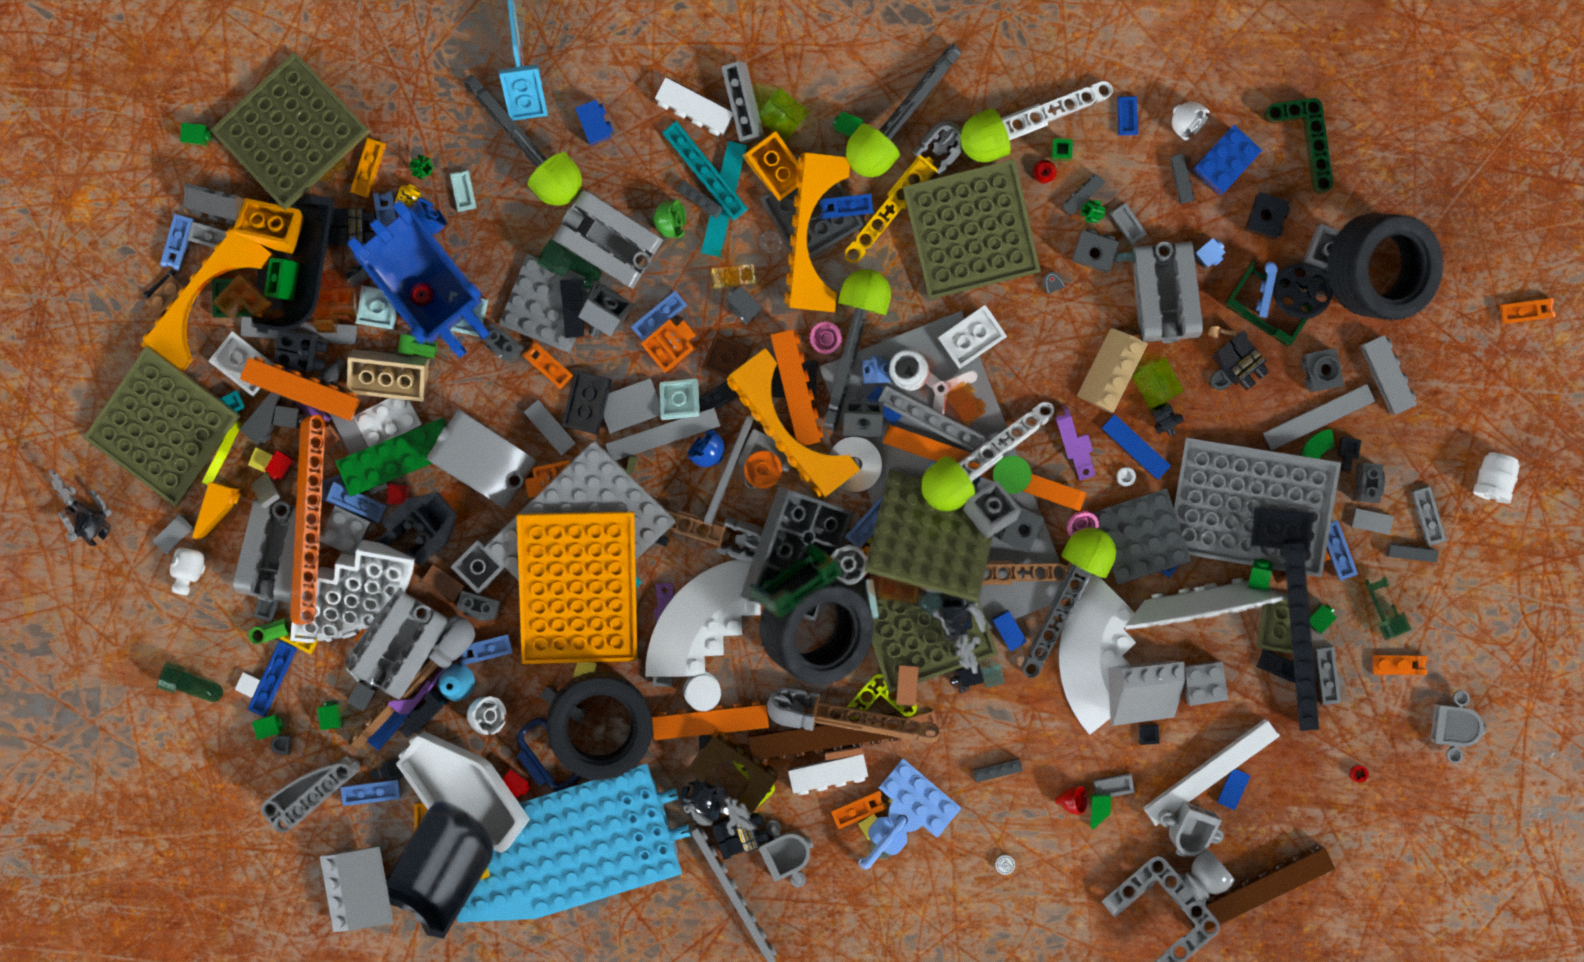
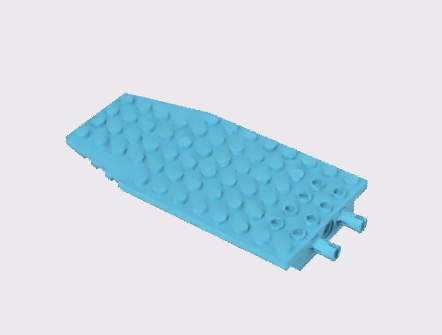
M648 763L635 766L634 769H630V772H626L623 776H618V778L605 779L604 781L590 780L519 802L530 818L529 822L507 850L503 853L494 850L492 860L488 865L490 876L479 880L457 916L458 923L537 919L681 875L682 870L677 857L678 849L675 840L690 837L691 831H688V824L671 829L664 808V803L679 800V794H676L678 792L677 788L660 793L656 780L652 779Z

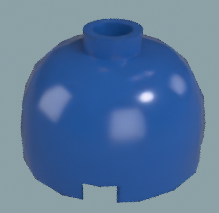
M419 198L410 208L432 232V235L438 234L447 224L445 216L440 210L436 212L432 208L434 205L424 198Z
M713 429L704 432L706 436L702 440L698 437L688 450L690 456H687V458L697 466L711 467L714 464L718 465L723 460L722 455L725 445L721 436Z

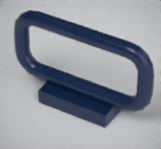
M535 718L529 721L517 733V743L522 751L516 756L538 786L546 782L555 791L572 786L581 776L573 774L563 783H556L524 740L525 734L538 725L543 726L547 731V720Z

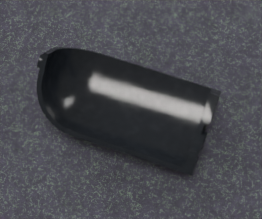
M270 195L268 203L279 205ZM304 195L303 199H298L290 206V208L299 209L305 220L293 254L271 248L268 249L276 254L274 258L300 263L294 301L264 296L268 266L265 270L258 269L251 316V327L257 328L256 332L268 334V330L285 331L294 329L306 322L313 314L319 298L334 202L333 198Z
M443 801L434 803L422 818L386 879L390 905L399 907L405 912L407 910L412 911L416 915L415 919L421 924L427 936L445 938L490 864L494 847L483 825L470 813L458 806Z

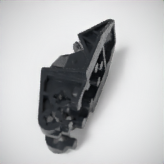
M438 491L408 498L382 522L387 531L375 542L389 546L406 531L415 528L420 534L416 538L418 544L408 549L405 555L414 558L415 563L420 567L450 542L457 513Z

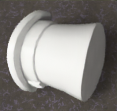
M705 671V675L689 676L686 679L683 694L687 703L694 709L708 711L718 704L721 697V688L715 676Z

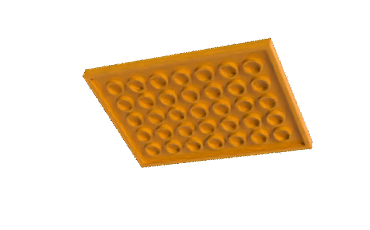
M634 511L517 514L522 664L637 661Z

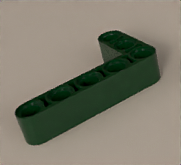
M1317 98L1270 105L1264 111V119L1269 123L1303 119L1312 188L1318 194L1329 191L1333 186V176L1322 102ZM1309 104H1313L1316 107L1315 113L1309 111ZM1290 106L1297 109L1296 115H1292L1289 112ZM1271 109H1275L1278 112L1277 118H1273L1270 115ZM1311 123L1318 125V132L1311 129ZM1314 142L1321 144L1320 151L1314 149ZM1317 160L1323 162V170L1316 167ZM1320 179L1326 182L1327 186L1325 189L1319 186Z

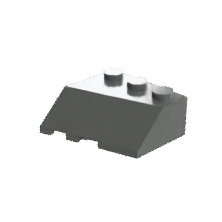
M185 183L184 208L189 209L190 214L201 216V213L207 214L208 219L219 221L222 218L227 220V224L235 226L244 199L231 194L230 196L224 192H214L208 188Z

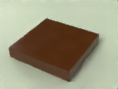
M716 333L702 368L727 378L746 363L752 348Z

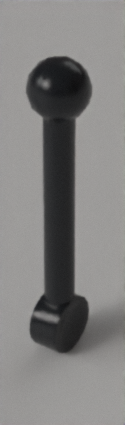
M173 269L169 271L167 275L163 279H161L155 286H153L149 291H145L143 293V296L145 298H150L151 293L154 292L160 285H162L171 275H174L176 272Z

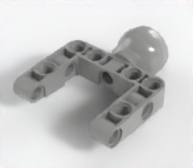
M1209 850L1196 856L1191 866V872H1186V875L1177 874L1164 858L1157 856L1150 859L1109 894L1102 903L1116 917L1156 882H1159L1195 926L1154 962H1185L1213 939L1220 930L1217 919L1206 908V898L1209 899V894L1225 892L1235 880ZM1156 862H1161L1164 864V868L1162 871L1156 872L1153 870V865ZM1168 877L1176 878V885L1173 887L1167 886L1166 879ZM1126 887H1133V896H1125L1124 889ZM1198 906L1202 909V915L1194 917L1191 911L1194 907ZM1207 922L1215 924L1213 932H1207L1204 929ZM1177 947L1185 948L1186 954L1183 957L1179 958L1175 955Z

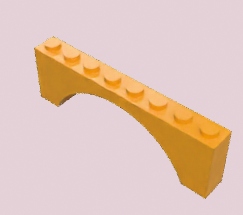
M802 153V156L798 158L800 175L796 178L798 195L794 197L796 215L792 217L794 234L790 236L792 253H789L788 256L790 273L786 275L788 292L784 294V303H786L787 308L835 312L837 293L831 290L819 278L812 266L807 249V228L811 213L818 200L834 184L849 177L850 164L847 157Z
M234 226L227 230L225 239L215 245L214 253L203 260L202 268L192 274L190 277L191 282L187 287L184 286L178 292L179 297L175 302L169 303L166 307L167 312L155 321V327L152 331H148L142 338L144 340L141 343L142 347L145 348V346L149 345L183 372L193 360L187 341L188 317L195 299L212 279L235 269L258 268L265 270L269 265V259L276 256L266 246L234 234L232 232Z
M765 348L726 378L728 386L738 393L742 404L748 406L752 411L753 418L763 425L764 432L773 438L777 449L780 452H784L788 463L798 470L802 481L809 484L813 495L822 500L856 474L860 468L849 454L831 456L814 452L798 443L784 429L774 410L771 396L772 376L777 362Z

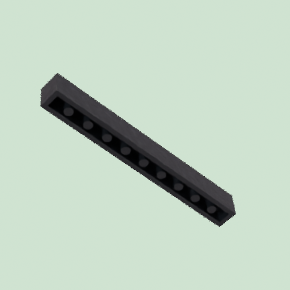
M1303 538L1283 539L1299 730H1319Z

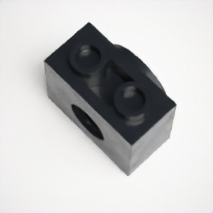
M1262 192L1256 194L1245 231L1272 240L1277 239L1278 236L1281 237L1284 230L1283 220L1288 217L1290 207H1288L1289 201ZM1262 211L1268 212V220L1261 218Z

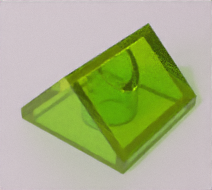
M780 88L768 99L759 116L764 125L773 132L776 131L780 138L786 142L810 112Z
M1166 357L1132 376L1149 409L1172 399L1184 391Z

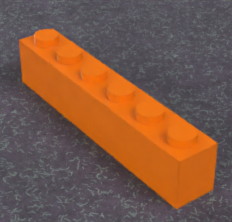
M789 330L772 334L771 339L796 441L803 446L821 442L820 438H823L821 426L817 427L815 419H819L817 409L812 408L811 401L814 400L812 389L808 390L806 382L810 380L807 370L803 371L801 363H805L803 352H798L797 345L800 344L798 333Z
M254 356V359L248 357L240 377L241 381L352 422L360 402L356 398V394L346 391L344 394L339 392V388L328 384L326 387L320 385V381L315 378L309 377L307 380L302 378V374L291 370L289 373L283 371L284 367L275 363L270 366L265 364L266 360L256 356Z
M762 700L752 701L751 705L745 706L742 702L733 703L732 707L724 708V705H716L708 711L694 709V711L686 712V709H677L675 713L667 714V711H658L656 715L652 716L654 740L713 734L714 731L726 733L769 728L767 703H762Z

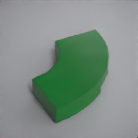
M1332 429L1321 431L1312 436L1301 449L1299 456L1320 459L1323 453L1334 448Z

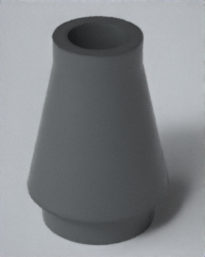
M337 358L336 361L321 371L322 374L319 378L327 385L336 384L347 364Z

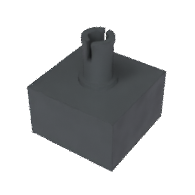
M601 284L587 299L578 317L592 325L588 331L591 336L599 337L602 331L612 337L626 320L634 304Z

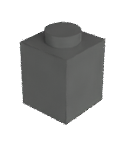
M276 406L273 425L300 428L301 421L304 419L302 409Z
M361 680L357 683L346 702L361 711H365L378 690L372 684Z

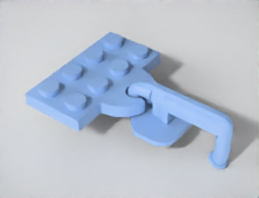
M902 758L878 787L892 802L889 806L888 817H879L870 826L868 836L876 846L866 858L863 857L859 860V866L863 869H869L883 851L889 855L898 854L907 843V832L916 831L921 826L938 838L960 811L961 807Z

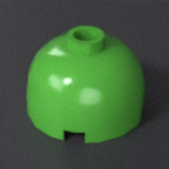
M680 200L662 202L652 216L653 225L659 234L666 238H681L685 234V230H682V224L686 225V212L684 205L678 203Z

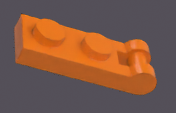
M1554 298L1500 305L1502 324L1556 317V312H1553L1552 305L1554 304ZM1542 305H1545V313L1541 311Z
M533 340L528 350H524L521 355L561 390L574 375ZM538 351L540 355L537 359H534L532 355Z
M1372 655V674L1427 675V669H1425L1427 655ZM1412 661H1418V668H1412Z
M874 791L869 795L832 810L831 813L838 830L888 808L881 798V791ZM874 800L876 806L871 808L869 801Z

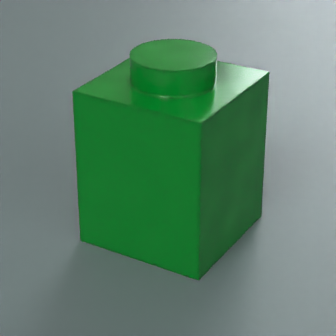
M841 112L840 116L836 115L832 126H835L834 132L850 138L863 123V119Z
M181 124V143L185 145L208 146V142L211 141L209 127L201 124Z
M1054 138L1051 141L1050 161L1069 162L1072 159L1073 139Z
M1254 558L1248 588L1268 591L1273 562Z
M1319 603L1309 613L1310 627L1316 633L1322 634L1337 619L1334 615V609L1328 604Z
M334 701L322 702L323 706L317 707L320 730L342 727L340 703L334 704Z
M278 713L252 722L257 740L283 732L284 722L282 717L278 716Z

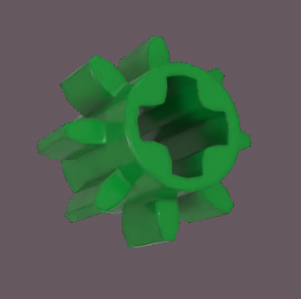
M418 154L417 158H412L409 165L412 171L411 175L423 180L425 176H430L433 170V165L430 162L431 158Z
M1089 199L1082 206L1081 215L1086 217L1085 222L1099 223V220L1103 219L1105 207L1101 206L1102 201Z

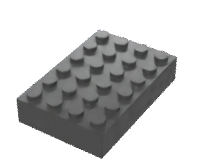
M778 486L740 596L758 603L750 596L749 592L751 590L748 585L752 583L760 589L764 586V581L770 582L779 576L778 572L780 570L786 571L792 567L796 559L802 560L805 558L809 551L807 544L810 542L832 556L834 551L842 546L853 512ZM814 561L797 574L807 571L818 572L816 567L820 563ZM821 604L811 609L804 618L816 621Z

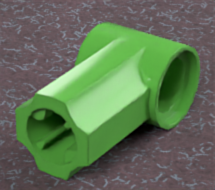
M401 334L397 353L435 359L438 343L434 342L431 344L425 341L420 344L414 336Z
M281 619L252 628L249 631L248 638L253 644H261L289 635V627L286 620ZM257 630H260L263 633V638L261 640H258L255 637V632Z

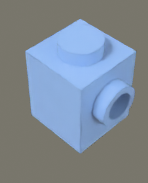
M1212 238L1194 253V257L1206 269L1212 264L1216 266L1224 259L1222 255L1226 252L1223 250L1224 245L1218 239Z

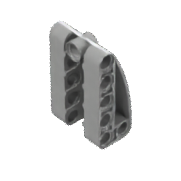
M585 190L580 191L572 206L564 214L561 224L551 238L631 289L635 287L663 241L652 232ZM639 255L645 257V263L642 266L636 263V258Z
M1163 241L1158 245L1134 246V281L1140 340L1144 342L1162 341V343H1173L1179 341V339L1199 338L1203 331L1192 241L1179 243ZM1164 249L1168 255L1162 256L1158 250Z
M460 410L456 411L426 458L504 509H507L537 460ZM512 475H517L520 479L517 486H512L509 483V478Z
M254 499L233 582V588L237 593L256 596L263 601L268 599L267 601L269 602L278 600L291 603L296 506L279 501L272 503L264 509L259 500ZM280 509H287L284 515H278ZM270 562L280 564L279 569H269ZM267 572L271 573L269 581L265 580Z
M399 590L386 603L363 633L347 657L344 667L350 673L373 686L379 687L394 698L400 699L445 630L449 619ZM423 608V613L416 616L417 610Z
M346 756L343 759L325 764L308 772L266 800L261 806L262 815L276 831L280 833L289 831L360 771L359 760L355 757ZM280 820L288 827H283L280 824Z

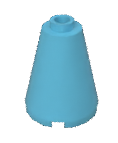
M459 663L451 664L437 680V688L440 694L445 699L453 702L467 699L474 691L476 684L471 669L465 665L461 666Z

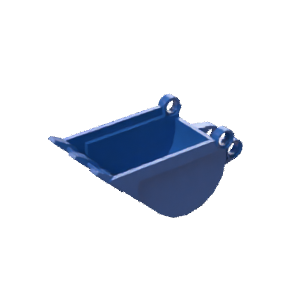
M398 200L392 205L399 215L387 226H384L376 218L370 223L376 233L375 236L364 245L355 237L351 238L347 243L354 252L352 253L411 328L410 332L420 344L425 341L433 344L442 337L453 352L461 358L467 353V350L451 331L452 327L464 318L482 340L490 334L473 312L483 303L480 298L482 294L471 281L469 282L415 212ZM420 282L427 283L434 291L432 302L422 307L415 305L409 297L411 287ZM450 291L456 292L458 295L453 296V299L449 302Z

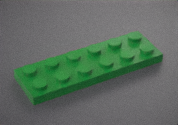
M444 418L335 461L350 497L433 464L426 458L444 428L447 427Z

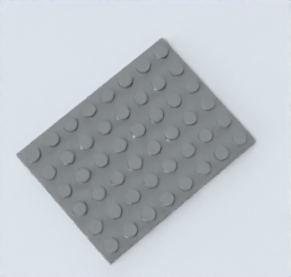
M1186 438L1174 510L1189 555L1251 566L1254 558L1266 559L1273 562L1272 569L1286 571L1284 549L1251 546L1254 509L1258 507L1314 513L1310 552H1304L1306 575L1322 577L1341 463Z
M594 440L518 513L634 511L635 561L676 522V519ZM516 515L484 546V549L519 580Z

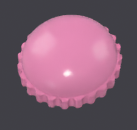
M831 322L817 323L811 329L809 337L811 346L821 354L835 352L842 343L841 330Z
M1079 511L1072 515L1067 522V531L1070 537L1083 528L1099 527L1098 518L1089 511Z

